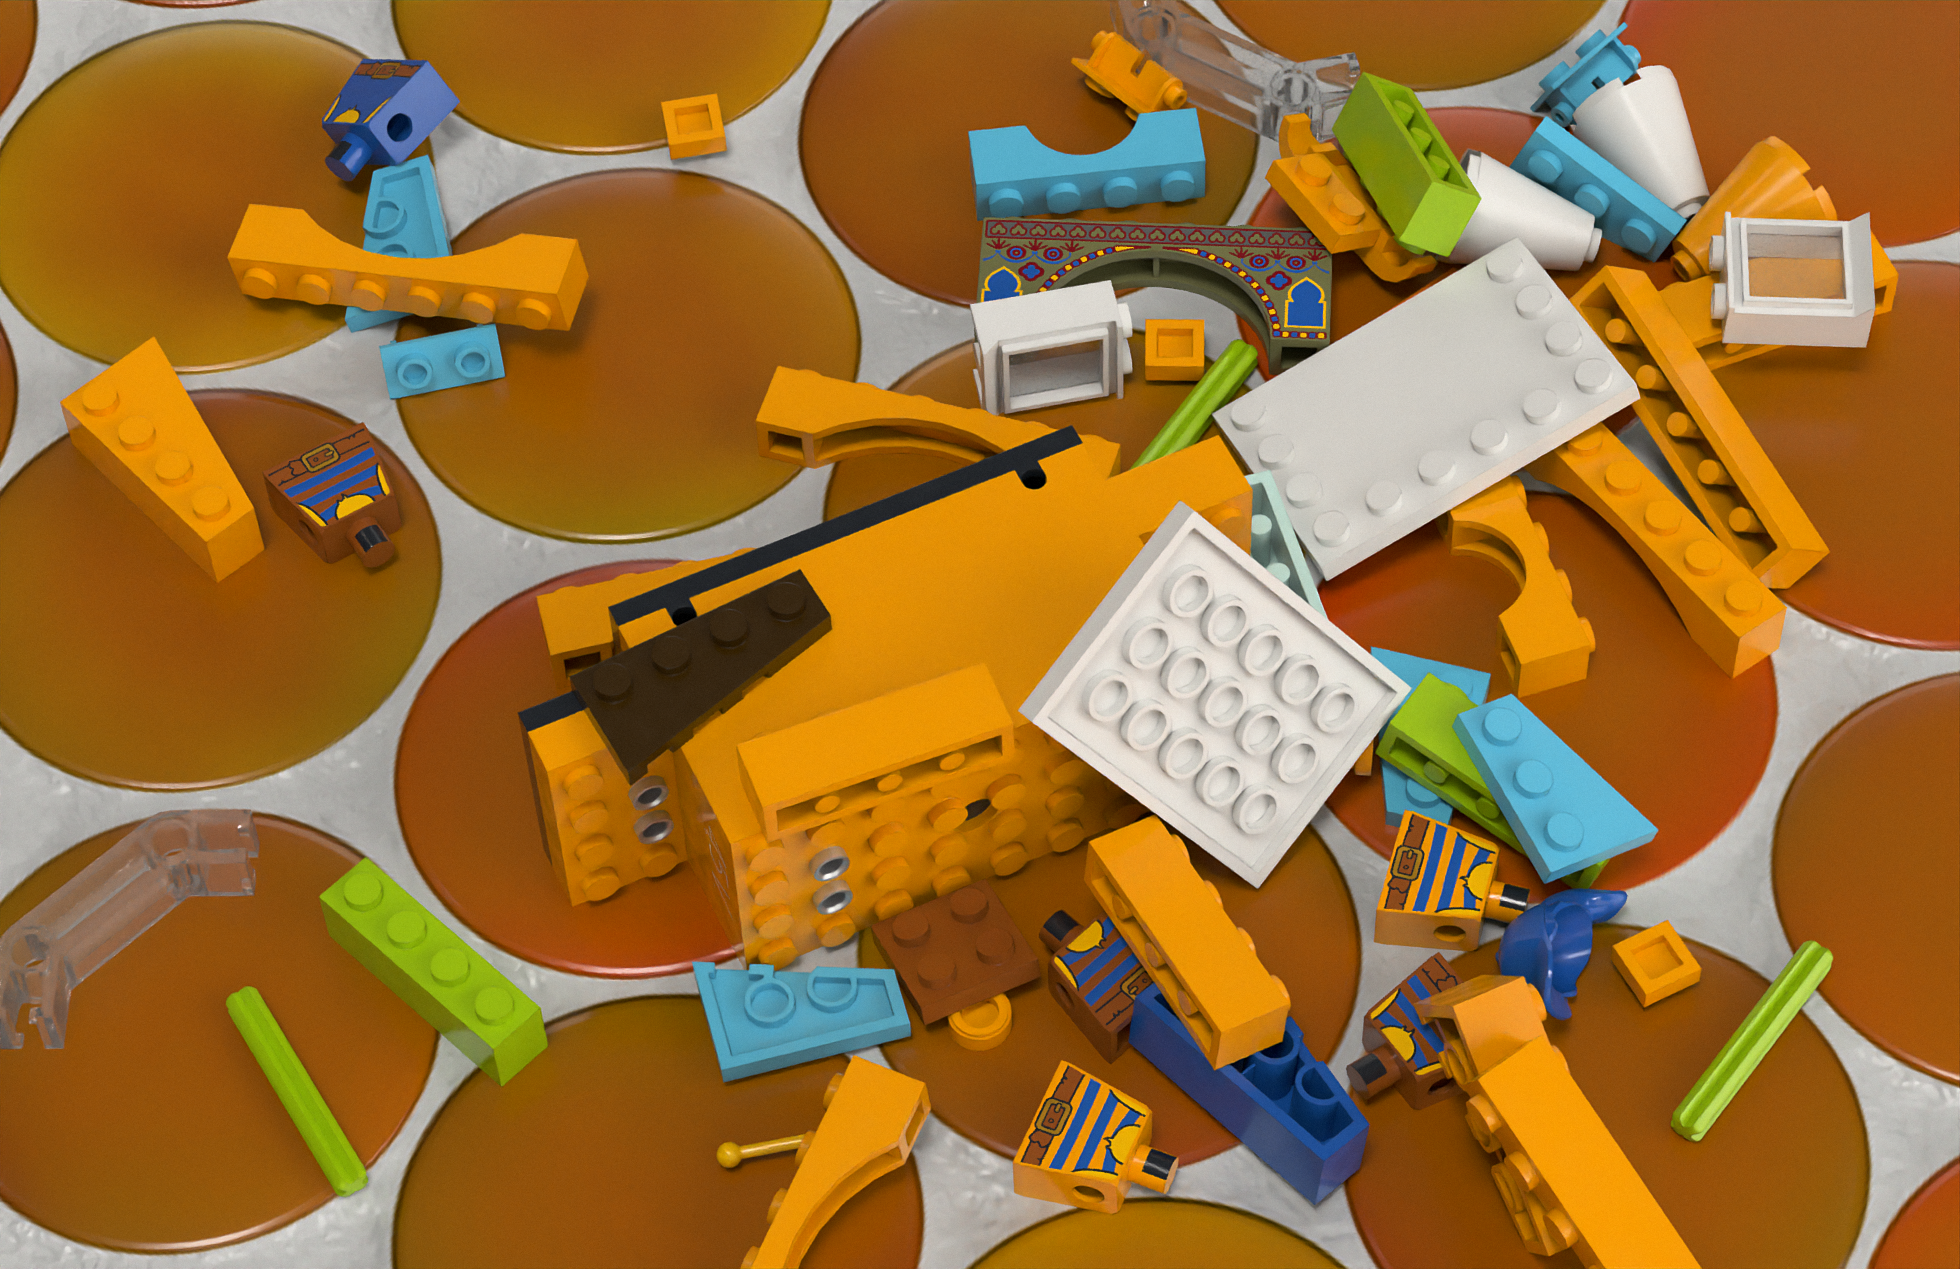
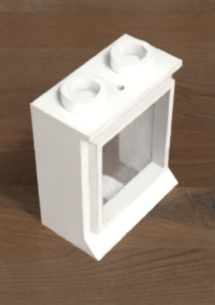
M1725 212L1721 236L1711 235L1709 244V270L1719 271L1720 283H1713L1711 318L1721 319L1722 343L1866 348L1875 312L1870 212L1851 221L1731 218V212Z
M1111 280L970 304L971 316L978 342L973 343L977 369H973V377L981 409L998 416L1002 412L1007 414L1109 396L1110 393H1116L1117 399H1123V374L1132 373L1131 353L1126 339L1132 337V322L1127 302L1117 303Z

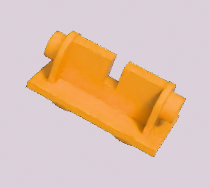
M1100 31L1096 34L1090 46L1094 51L1090 60L1074 57L1071 60L1073 65L1087 74L1084 82L1090 88L1109 98L1116 96L1127 104L1125 113L1134 121H1137L1140 113L1177 110L1187 99V92L1183 89V82L1153 60H1147L1140 74L1137 75L1135 71L1145 54L1122 38L1117 32L1108 34L1106 31Z

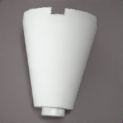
M1663 65L1646 66L1636 70L1641 78L1640 80L1624 86L1618 77L1591 94L1573 113L1572 117L1577 125H1570V129L1578 140L1685 218L1687 221L1679 232H1681L1710 198V194L1677 80L1672 71Z
M1467 148L1459 164L1482 199L1449 257L1437 254L1436 260L1450 264L1469 265L1518 237L1543 269L1578 271L1583 261L1589 263L1594 261L1600 245L1602 230L1594 227L1595 216L1483 152Z

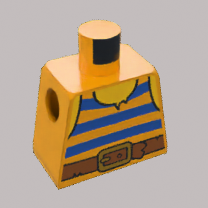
M1405 810L1376 909L1374 942L1386 945L1471 952L1479 946L1486 918L1511 923L1517 916L1527 911L1531 889L1496 881L1500 848L1495 843L1414 811Z
M1061 1060L1013 1160L1014 1193L1024 1197L1113 1214L1120 1210L1132 1182L1166 1194L1175 1177L1179 1157L1149 1146L1152 1138V1111L1147 1105L1075 1065Z

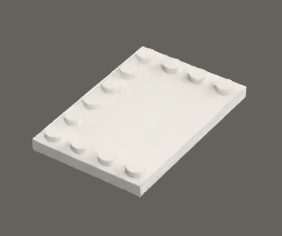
M1515 237L1212 413L1218 430L1250 474L1267 470L1271 471L1298 542L1325 580L1328 581L1639 400L1640 394L1635 381L1521 240Z
M1179 500L1018 711L1258 889L1412 688L1201 515Z

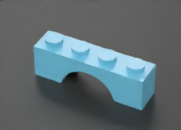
M1196 108L1140 113L1133 130L1121 143L1106 151L1089 155H1071L1050 149L1040 143L1025 125L968 131L969 163L977 221L983 220V217L1005 218L1048 213L1065 214L1077 210L1106 207L1122 208L1135 204L1163 201L1180 202L1186 199L1205 197L1206 160Z

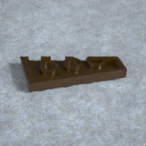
M801 569L569 676L571 689L631 786L648 773V764L669 749L674 753L694 737L693 729L719 710L722 714L727 712L743 699L742 691L762 676L772 677L831 631V615Z

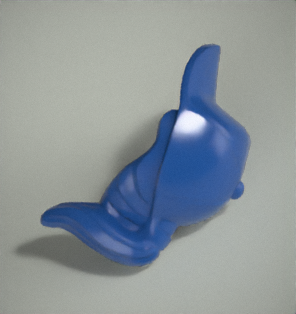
M1568 889L1547 897L1541 904L1523 912L1508 925L1501 938L1499 950L1495 955V960L1500 967V974L1504 976H1524L1526 983H1531L1537 989L1544 1002L1545 1009L1551 1016L1559 1020L1570 1018L1572 1011L1568 1005L1567 997L1576 996V980L1589 960L1592 948V924L1602 923L1614 917L1626 903L1627 893L1621 890Z

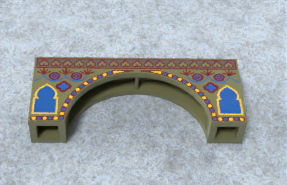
M1015 216L1005 218L983 217L976 303L1111 280L1114 291L1138 287L1172 288L1199 294L1226 306L1240 316L1258 336L1266 352L1269 375H1280L1329 346L1332 254L1308 227L1273 228L1254 227L1251 225L1218 226L1196 225L1193 223L1162 224L1138 223L1136 221H1081L1072 218L1051 220L1023 219ZM974 328V336H975V343H976V342H978V339H977V335H976L975 328ZM1037 351L1009 355V363L1035 359Z

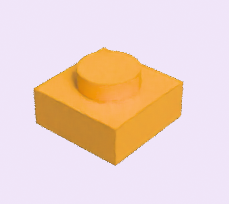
M717 93L661 102L662 117L671 160L727 151Z
M1145 319V380L1200 381L1204 376V320Z
M1668 920L1612 946L1610 959L1644 1008L1700 980L1702 968Z

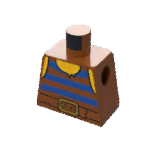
M364 422L262 472L273 511L324 562L335 563L356 553L364 566L373 568L384 564L393 555L395 546L388 535L398 531L402 525L393 487Z
M1059 910L1044 923L1039 933V939L1055 952L1048 962V989L1052 997L1099 1054L1109 1064H1112L1132 1046L1128 1040L1135 997L1154 982L1105 910L1085 927L1065 910Z
M1440 952L1425 961L1369 1009L1364 1016L1362 1044L1367 1054L1346 1067L1351 1084L1364 1099L1371 1098L1393 1084L1411 1108L1421 1110L1466 1092L1459 1087L1453 1077L1447 1079L1438 1060L1437 1054L1444 1051L1445 1042L1435 1021L1422 1025L1413 1006L1418 1001L1464 983Z

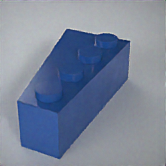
M1155 983L1135 997L1128 1042L1310 1202L1316 1205L1360 1169L1370 1124L1324 1061L1317 1062L1303 1043L1304 1033L1291 1016L1286 1019L1282 1042L1214 1070Z

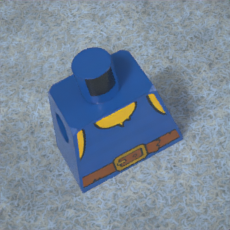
M363 59L322 118V128L336 144L325 158V163L336 176L345 181H352L365 164L396 166L402 163L460 101L428 60Z

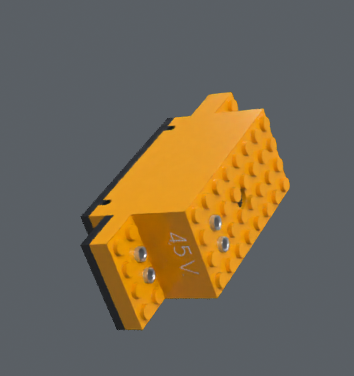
M1070 425L608 607L615 655L801 569L830 613L832 630L772 677L762 676L742 691L743 699L727 712L722 714L719 710L693 729L694 737L674 753L669 749L648 764V773L631 786L572 691L518 712L543 849L571 906L574 907L588 900L598 901L614 894L620 887L647 876L658 877L664 875L677 864L688 860L743 969L749 970L750 964L774 965V971H777L791 964L798 956L823 946H838L849 940L854 933L869 928L871 925L984 878L987 879L994 875L1005 876L1021 869L1030 860L1052 851L1064 852L1070 850L1088 836L1110 827L1113 829L1123 828L1133 823L1140 815L1151 811L1032 723L1018 710L1179 500L1196 511L1250 556L1253 489L1220 436H1214L1105 480L1073 425ZM982 662L986 663L1014 723V760L769 843L766 842L740 781L737 744L749 741L756 734L766 730H782L812 720L817 714L829 709L842 710L872 700L878 694L892 688L904 689L934 679L942 672L952 668H967Z

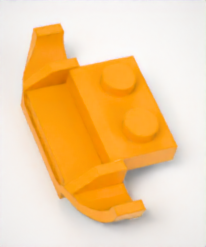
M1305 113L1283 116L1279 129L1281 159L1273 160L1265 179L1331 254L1354 250L1369 269L1385 281L1402 282L1433 271L1438 262L1432 255L1423 257V254L1412 253L1394 240L1395 234L1386 219L1377 212L1376 202L1370 192L1361 185L1360 177L1351 168V164L1331 142L1320 144L1313 136L1310 129L1311 119Z

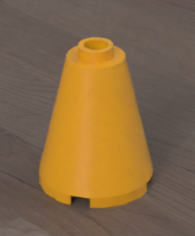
M1770 136L1761 142H1757L1672 241L1675 254L1670 257V260L1678 275L1685 282H1689L1717 272L1709 270V244L1711 235L1721 236L1725 212H1731V218L1837 221L1836 210L1824 186L1821 185L1813 191L1809 182L1803 176L1804 173L1811 169L1804 159L1787 143L1776 136ZM1748 258V262L1759 258Z

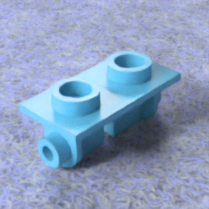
M1625 22L1622 23L1609 36H1606L1601 29L1594 33L1575 51L1581 58L1580 61L1572 68L1562 61L1538 83L1545 92L1530 109L1534 112L1546 102L1552 108L1551 117L1561 127L1577 125L1572 115L1591 94L1597 91L1592 85L1593 81L1601 88L1618 77L1624 83L1628 78L1637 73L1638 64L1641 62L1640 53L1631 45L1624 46L1617 38L1628 25Z
M479 323L474 328L396 343V340L390 341L391 344L379 346L390 400L505 377L495 323L484 326Z

